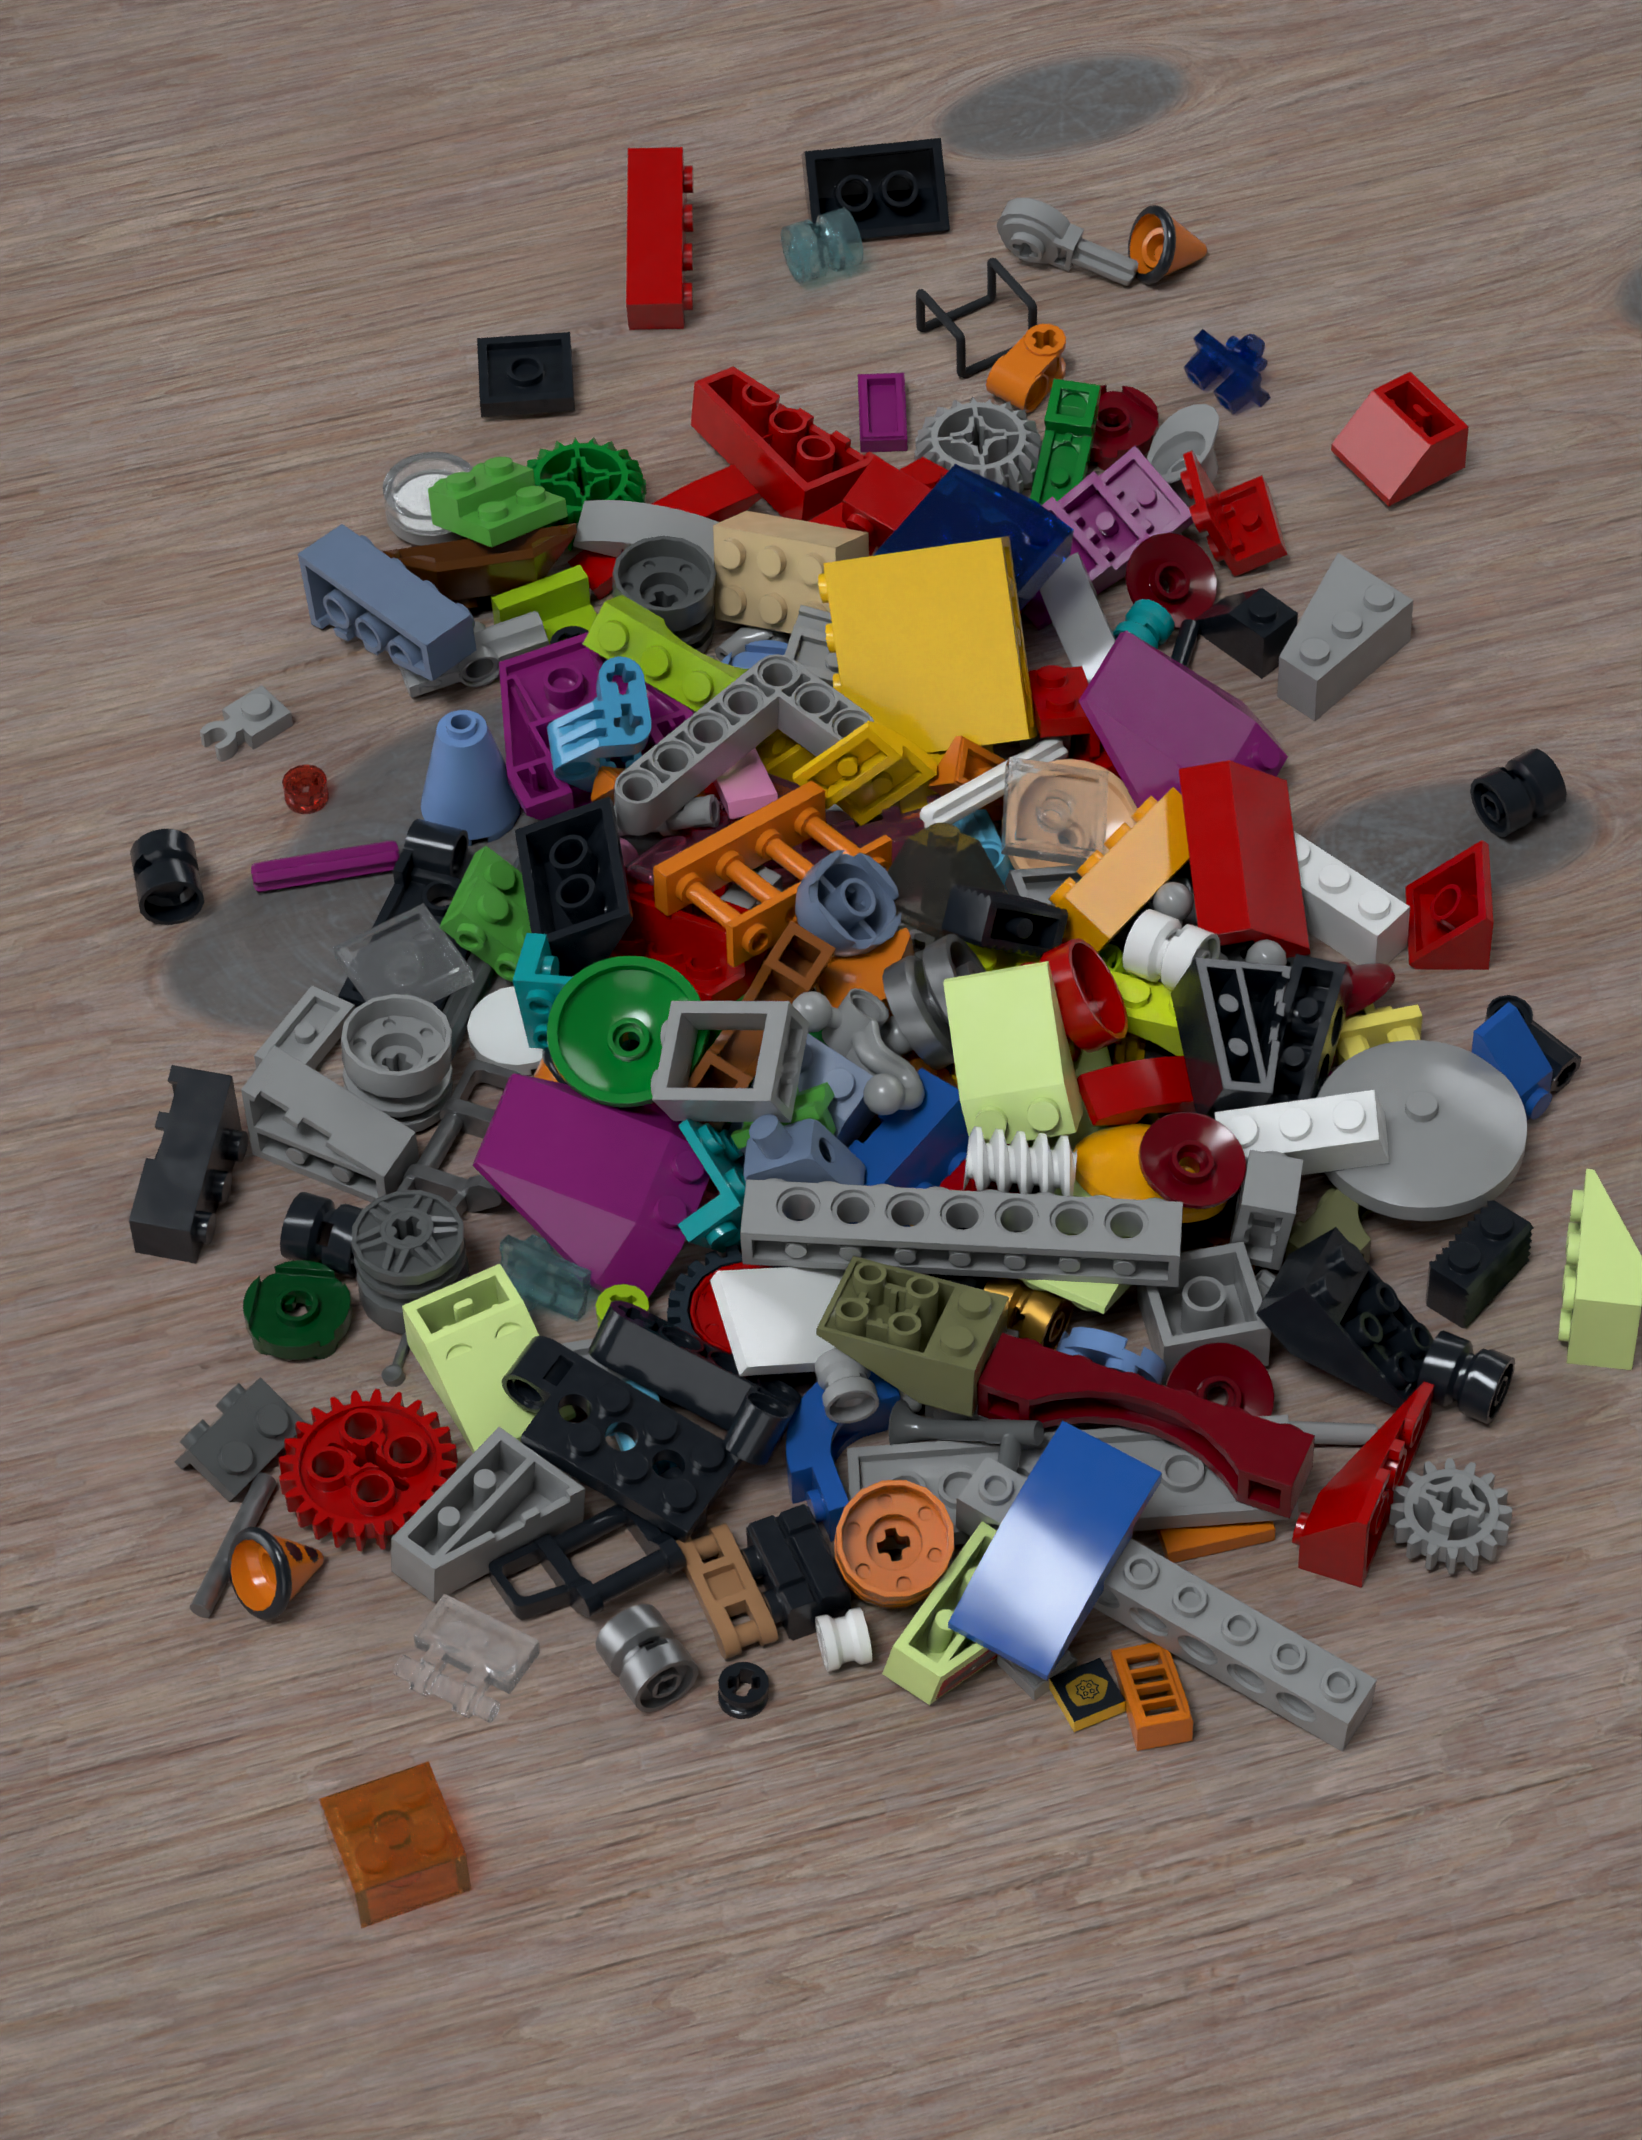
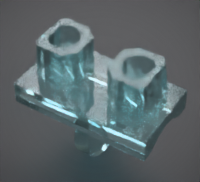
M508 1234L500 1242V1264L524 1301L528 1312L532 1311L539 1304L575 1321H578L585 1315L588 1292L592 1288L590 1285L591 1270L554 1255L552 1246L545 1239L534 1234L524 1241Z

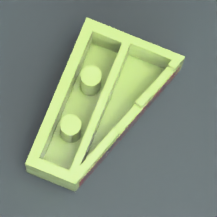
M983 1521L893 1645L882 1673L929 1705L997 1658L996 1653L948 1628V1622L997 1532V1530Z

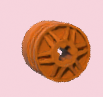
M882 1480L861 1489L844 1507L834 1539L835 1561L849 1590L861 1601L882 1609L907 1608L925 1600L945 1574L954 1551V1525L945 1505L927 1488L907 1480ZM894 1535L897 1544L906 1543L907 1548L902 1550L899 1561H892L889 1553H879L878 1549L884 1546L886 1536Z

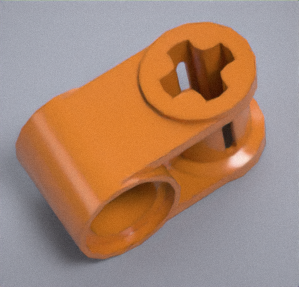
M1039 324L1031 327L1006 355L1001 356L995 362L987 378V391L1006 402L1010 401L1012 405L1025 410L1027 413L1034 411L1043 398L1051 391L1054 378L1063 380L1066 374V363L1061 357L1066 348V336L1063 330L1052 324Z

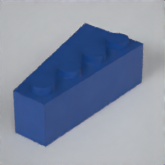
M919 1069L917 1073L920 1076L925 1091L922 1104L912 1110L899 1109L890 1115H878L882 1124L864 1143L855 1140L848 1148L865 1165L864 1186L888 1184L894 1187L927 1189L939 1187L941 1182L951 1175L966 1159L969 1139L957 1088L925 1069ZM850 1222L848 1224H857L859 1222Z

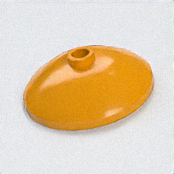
M1131 1124L1107 1127L1079 1141L1075 1146L1074 1152L1077 1148L1075 1179L1080 1186L1091 1196L1105 1195L1116 1199L1136 1200L1149 1198L1164 1199L1147 1183L1139 1165L1138 1153L1140 1143L1151 1125ZM1181 1166L1186 1171L1195 1173V1171L1188 1166ZM1227 1201L1221 1205L1206 1209L1183 1207L1182 1223L1197 1222L1213 1217L1223 1210Z

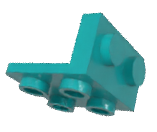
M687 1118L679 1124V1128L721 1194L677 1225L689 1243L721 1253L726 1251V1246L738 1245L740 1250V1231L746 1188L744 1168L738 1161V1158L743 1155L742 1150L737 1148L731 1134L724 1129L718 1133L709 1123L702 1124Z

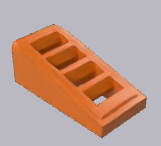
M1154 1642L1111 1650V1659L1120 1692L1126 1701L1125 1710L1136 1750L1140 1751L1192 1741L1193 1719L1171 1653ZM1158 1660L1156 1665L1129 1669L1128 1666L1129 1664ZM1158 1675H1162L1163 1680L1142 1683L1135 1685L1133 1681L1136 1679H1142ZM1167 1692V1696L1140 1700L1139 1698L1142 1695ZM1171 1707L1172 1710L1160 1714L1145 1715L1146 1711Z

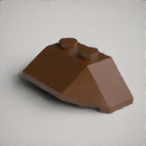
M576 523L540 528L492 548L471 539L387 550L383 551V553L390 558L399 559L408 571L423 581H430L442 595L455 604L460 603L466 608L479 607L478 597L499 595L544 578L577 534Z

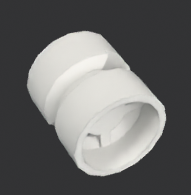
M1148 909L1138 917L1128 934L1123 952V967L1126 972L1151 982H1157L1161 979L1164 987L1174 990L1195 957L1219 959L1220 939L1217 934L1191 924H1186L1182 928L1179 919Z

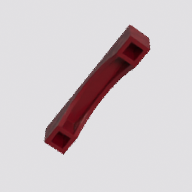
M1002 1333L977 1383L978 1415L988 1419L1040 1420L1044 1428L1060 1425L1062 1421H1065L1069 1424L1097 1423L1120 1425L1149 1432L1177 1444L1200 1459L1224 1482L1236 1501L1289 1519L1313 1468L1315 1435L1303 1432L1297 1426L1287 1423L1279 1424L1257 1417L1240 1407H1227L1200 1398L1193 1392L1185 1389L1175 1390L1148 1381L1141 1375L1133 1372L1117 1371L1096 1364L1085 1356L1069 1355L1047 1348L1033 1339H1020Z

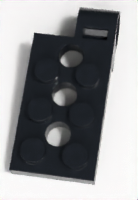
M421 819L413 821L408 830L404 848L393 868L394 885L338 995L339 998L354 1004L356 1008L376 997L390 994L412 995L433 1003L441 1012L443 1011L471 951L462 948L454 938L439 928L450 904L435 906L430 902L442 896L454 897L462 881L458 877L463 869L468 851L469 838L466 830ZM424 933L436 936L433 941L425 944L412 941V939L418 938ZM405 971H413L418 974L416 978L410 981H398L393 978Z
M545 1336L533 1337L502 1378V1387L509 1398L523 1409L537 1413L522 1433L520 1442L552 1465L683 1543L690 1537L742 1463L741 1459L731 1454L725 1448L723 1439L551 1338ZM566 1405H576L586 1411L588 1418L580 1423H571L561 1417L559 1409ZM612 1433H624L633 1439L635 1446L630 1450L619 1451L609 1446L605 1438ZM663 1460L671 1461L680 1467L682 1474L674 1479H666L654 1471L653 1465Z

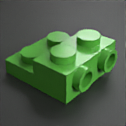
M509 457L488 459L484 463L475 465L470 472L450 474L446 478L436 481L433 487L428 488L433 525L491 548L568 516L566 499L545 491L541 486H535L533 469L515 463Z
M485 846L474 854L439 928L454 938L462 948L471 951L495 969L500 977L512 983L526 933H531L522 873L489 847Z

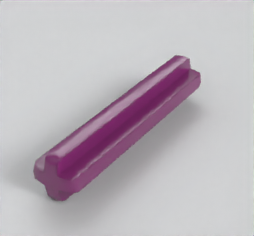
M390 840L255 862L251 865L253 886L257 892H265L393 871L400 853L396 841Z

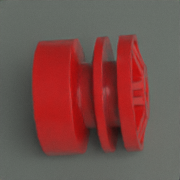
M1076 938L1043 953L1040 962L1049 961L1073 1063L1078 1060L1081 1049L1087 1053L1096 1052L1125 1038L1128 1031V1019L1122 995L1113 975L1094 948L1081 938ZM1025 962L1019 966L1034 964L1035 962Z

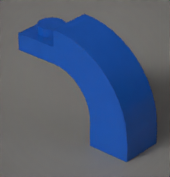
M872 1371L868 1379L876 1386L879 1406L868 1418L853 1423H837L830 1420L826 1416L822 1402V1395L825 1390L816 1382L801 1399L788 1426L786 1460L788 1487L792 1504L807 1500V1505L816 1523L823 1522L830 1542L835 1539L836 1528L842 1512L849 1503L835 1463L841 1453L855 1441L888 1430L892 1408L900 1400L899 1390Z

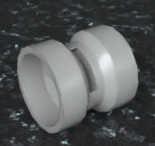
M837 1348L825 1352L817 1359L814 1364L818 1385L825 1390L822 1395V1402L826 1416L830 1420L837 1423H853L868 1418L876 1411L879 1406V1397L876 1386L868 1379L871 1375L869 1369Z

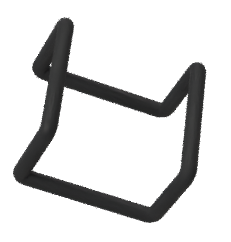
M990 258L987 261V295L945 313L924 289H919L916 292L917 330L927 332L941 325H944L956 339L957 375L961 378L969 377L993 366L1001 356L1006 355L1011 349H1006L966 367L965 336L952 321L989 305L995 300L996 273L1028 307V330L1037 325L1036 302L996 258ZM925 305L936 316V318L925 322Z

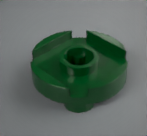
M288 1261L274 1266V1274L267 1276L262 1281L259 1276L250 1284L243 1300V1313L246 1329L252 1338L256 1351L264 1355H272L289 1360L311 1357L325 1359L336 1352L338 1342L346 1335L351 1325L352 1304L350 1292L346 1284L344 1283L343 1285L341 1281L335 1278V1273L332 1269L314 1261ZM297 1303L306 1305L307 1313L304 1315L290 1316V1314L284 1313L285 1311L294 1310Z

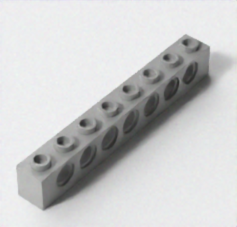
M777 1178L766 1180L746 1179L740 1231L742 1262L749 1265L846 1270L852 1256L921 1274L1179 1287L1183 1202L1166 1201L1160 1198L1145 1200L1116 1199L1105 1195L1091 1197L1058 1196L1049 1192L1037 1194L1003 1193L993 1189L980 1192L948 1190L943 1187L922 1189L894 1187L888 1184L864 1186L844 1185L833 1181L806 1183L786 1182ZM850 1222H859L857 1224H848ZM957 1228H968V1229L959 1230V1229H957ZM1074 1233V1234H1078V1235H1066V1234ZM1122 1236H1129V1237H1132V1238H1121V1237H1122Z
M986 1456L956 1499L955 1528L972 1536L983 1521L995 1530H998L1027 1478ZM1130 1539L1105 1579L1104 1591L1093 1607L1342 1752L1372 1707L1377 1679L1133 1539Z

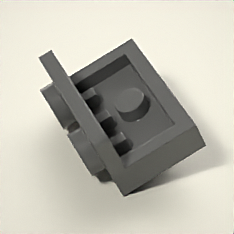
M261 1377L247 1389L240 1383L236 1384L215 1405L222 1414L210 1426L202 1419L179 1441L186 1450L174 1462L181 1469L191 1463L228 1502L285 1446V1438H293L296 1435L295 1423L297 1421L305 1422Z

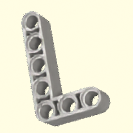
M780 654L768 655L748 669L616 778L614 799L617 826L623 832L636 836L654 831L777 729L817 757L867 721L874 722V720L866 711L794 659Z

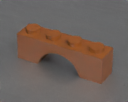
M790 921L764 961L742 1001H789L792 1004L794 999L803 992H811L829 965L836 948L795 922ZM722 1030L690 1076L687 1088H750L756 1075L764 1030ZM697 1121L702 1124L709 1123L718 1133L721 1132L728 1123L717 1121Z

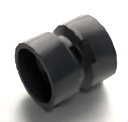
M1537 748L1530 749L1509 760L1505 768L1496 767L1475 778L1470 788L1472 803L1477 815L1488 830L1498 837H1506L1527 826L1532 818L1539 819L1564 805L1567 796L1565 782L1560 770L1545 752Z
M175 829L153 830L137 839L133 843L130 855L140 913L146 920L161 925L179 924L195 917L203 907L204 896L198 872L199 868L194 841L188 834Z
M308 1192L299 1193L293 1199L283 1222L280 1237L281 1255L293 1261L307 1260L319 1262L321 1260L322 1264L332 1269L334 1273L351 1278L357 1277L351 1244L352 1226L363 1208L342 1204L335 1209V1204L331 1199Z
M1443 1330L1438 1333L1428 1350L1419 1374L1416 1389L1423 1382L1434 1384L1433 1403L1447 1407L1457 1400L1459 1410L1464 1412L1466 1416L1490 1424L1497 1416L1507 1395L1514 1373L1515 1359L1493 1349L1487 1350L1483 1348L1474 1354L1470 1340Z

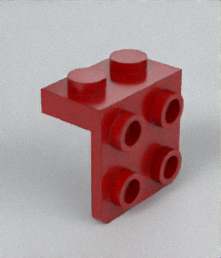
M1193 450L1183 454L1187 470L1180 472L1181 480L1190 499L1194 498L1196 504L1189 506L1190 514L1198 532L1203 533L1207 531L1209 533L1206 536L1207 542L1217 563L1225 560L1233 576L1236 577L1288 555L1270 489L1262 475L1217 493Z

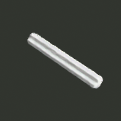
M1058 736L1046 738L924 806L920 812V818L924 821V828L932 833L937 830H943L1012 791L1022 778L1033 769L1048 762L1066 759L1068 750L1063 746V739Z

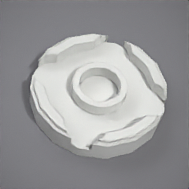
M514 986L501 988L483 997L471 1011L467 1024L470 1048L475 1052L476 1059L516 1071L521 1075H531V1070L538 1068L542 1059L543 1049L529 1048Z

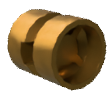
M990 1277L983 1290L1009 1297L1007 1329L1019 1330L1020 1339H1033L1044 1347L1056 1350L1062 1333L1067 1330L1074 1308L1073 1303L1049 1291L1031 1289L1020 1279Z

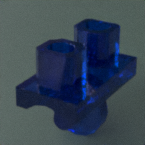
M1202 329L1193 338L1198 351L1183 367L1186 375L1201 390H1205L1219 375L1225 380L1213 392L1217 401L1226 410L1234 415L1251 400L1259 407H1262L1271 398L1269 393L1260 386L1262 376L1259 372L1263 371L1268 364V361L1262 357L1265 350V342L1256 334H1248L1239 339L1233 335L1227 340L1226 346H1224Z

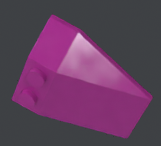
M1127 630L1119 634L1079 699L1081 707L1137 808L1151 795L1159 801L1172 787L1182 795L1179 777L1180 768L1230 760L1277 777L1288 758L1274 735L1243 701Z
M589 632L499 662L508 783L525 814L538 820H544L570 809L592 803V792L581 790L554 776L547 732L549 723L594 701L597 697L596 684L599 670L608 659L582 645ZM614 675L612 682H616L619 693L625 695L628 683L623 682L621 675ZM645 682L651 716V732L648 743L641 751L642 756L694 714L684 704ZM611 757L610 762H614L616 768L625 769L626 763L622 762L620 757Z
M513 1073L508 1079L472 1164L592 1287L603 1292L614 1285L627 1284L642 1290L647 1298H649L682 1249L686 1237L677 1224L697 1211L710 1178L679 1128V1124L683 1121H673L656 1103L653 1102L637 1107L606 1106L581 1096L568 1084Z

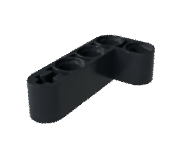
M615 1300L610 1303L588 1350L590 1356L606 1368L728 1430L723 1440L725 1448L739 1459L755 1465H765L768 1463L778 1448L790 1420L801 1402V1396L798 1391L787 1383L770 1374L739 1376L733 1355L625 1301Z

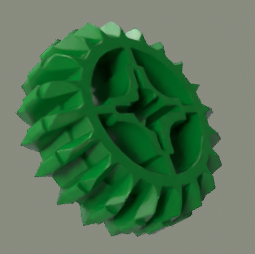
M574 437L572 444L565 446L556 441L553 451L540 449L537 459L527 460V467L533 469L535 486H541L545 491L566 499L568 516L540 528L576 523L577 528L584 501L619 500L646 503V480L643 479V473L639 467L638 460L631 459L627 449L617 450L612 441L602 446L597 443L595 437L588 443H579L576 437ZM575 537L567 546L569 551H571L574 548L573 543Z

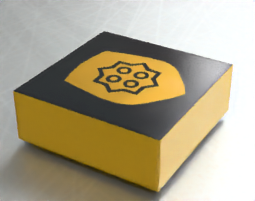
M1101 1658L1049 1678V1689L1074 1732L1125 1712L1126 1701Z

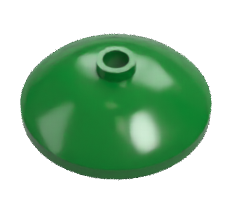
M618 956L593 963L578 972L565 984L551 1007L547 1023V1042L554 1066L559 1075L574 1091L596 1103L612 1107H637L651 1104L654 1102L651 1093V1079L654 1071L659 1067L662 1052L661 1028L663 1023L668 1020L671 1001H701L699 995L681 973L655 959L641 956ZM698 1030L689 1078L703 1056L707 1040V1030ZM627 1040H636L640 1043L633 1051H625L621 1048L622 1044Z

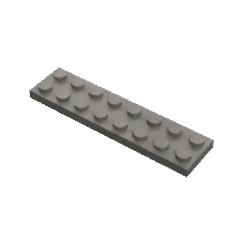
M1288 1414L1259 1416L1279 1424H1289ZM1128 1427L1082 1430L1162 1472L1161 1483L1133 1526V1531L1289 1520V1518L1236 1501L1224 1482L1210 1468L1177 1444L1149 1432ZM1055 1432L1044 1433L1041 1445H1022L1017 1468L1018 1474L1028 1478ZM945 1440L847 1448L850 1500L861 1489L882 1480L910 1481L927 1488L945 1505L954 1525V1545L966 1544L971 1536L955 1528L956 1499L986 1456L995 1461L998 1460L1000 1444H988L980 1441ZM1298 1501L1290 1519H1298ZM894 1535L886 1536L884 1546L878 1549V1551L905 1549L907 1545L906 1543L897 1544Z

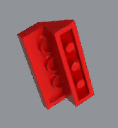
M1230 760L1180 768L1179 777L1198 927L1217 934L1220 939V946L1252 940L1256 943L1259 940L1268 939L1275 941L1283 948L1286 958L1295 957L1296 954H1311L1287 780Z
M624 866L634 919L609 958L641 956L663 962L677 970L691 983L701 1001H736L745 995L767 950L733 968L727 963L726 928L694 904H690L674 914L666 916L655 907L654 876ZM725 901L740 914L750 910Z

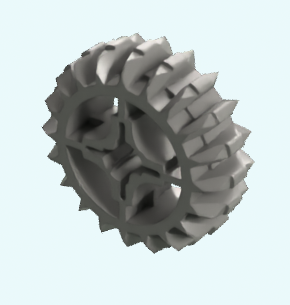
M972 396L967 404H961L954 400L950 409L937 407L934 417H925L922 429L918 430V436L915 440L916 450L914 451V458L916 461L921 457H925L960 476L961 502L964 508L967 509L971 503L981 504L985 510L990 502H996L1004 507L1007 497L1020 499L1024 489H1032L1042 441L1036 428V422L1028 420L1025 410L1014 411L1010 401L999 406L995 404L992 397L984 403L977 402Z

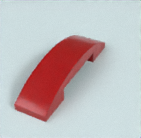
M1184 1056L1130 1061L1081 1074L1077 1078L1079 1091L1093 1126L1136 1124L1146 1113L1196 1112Z

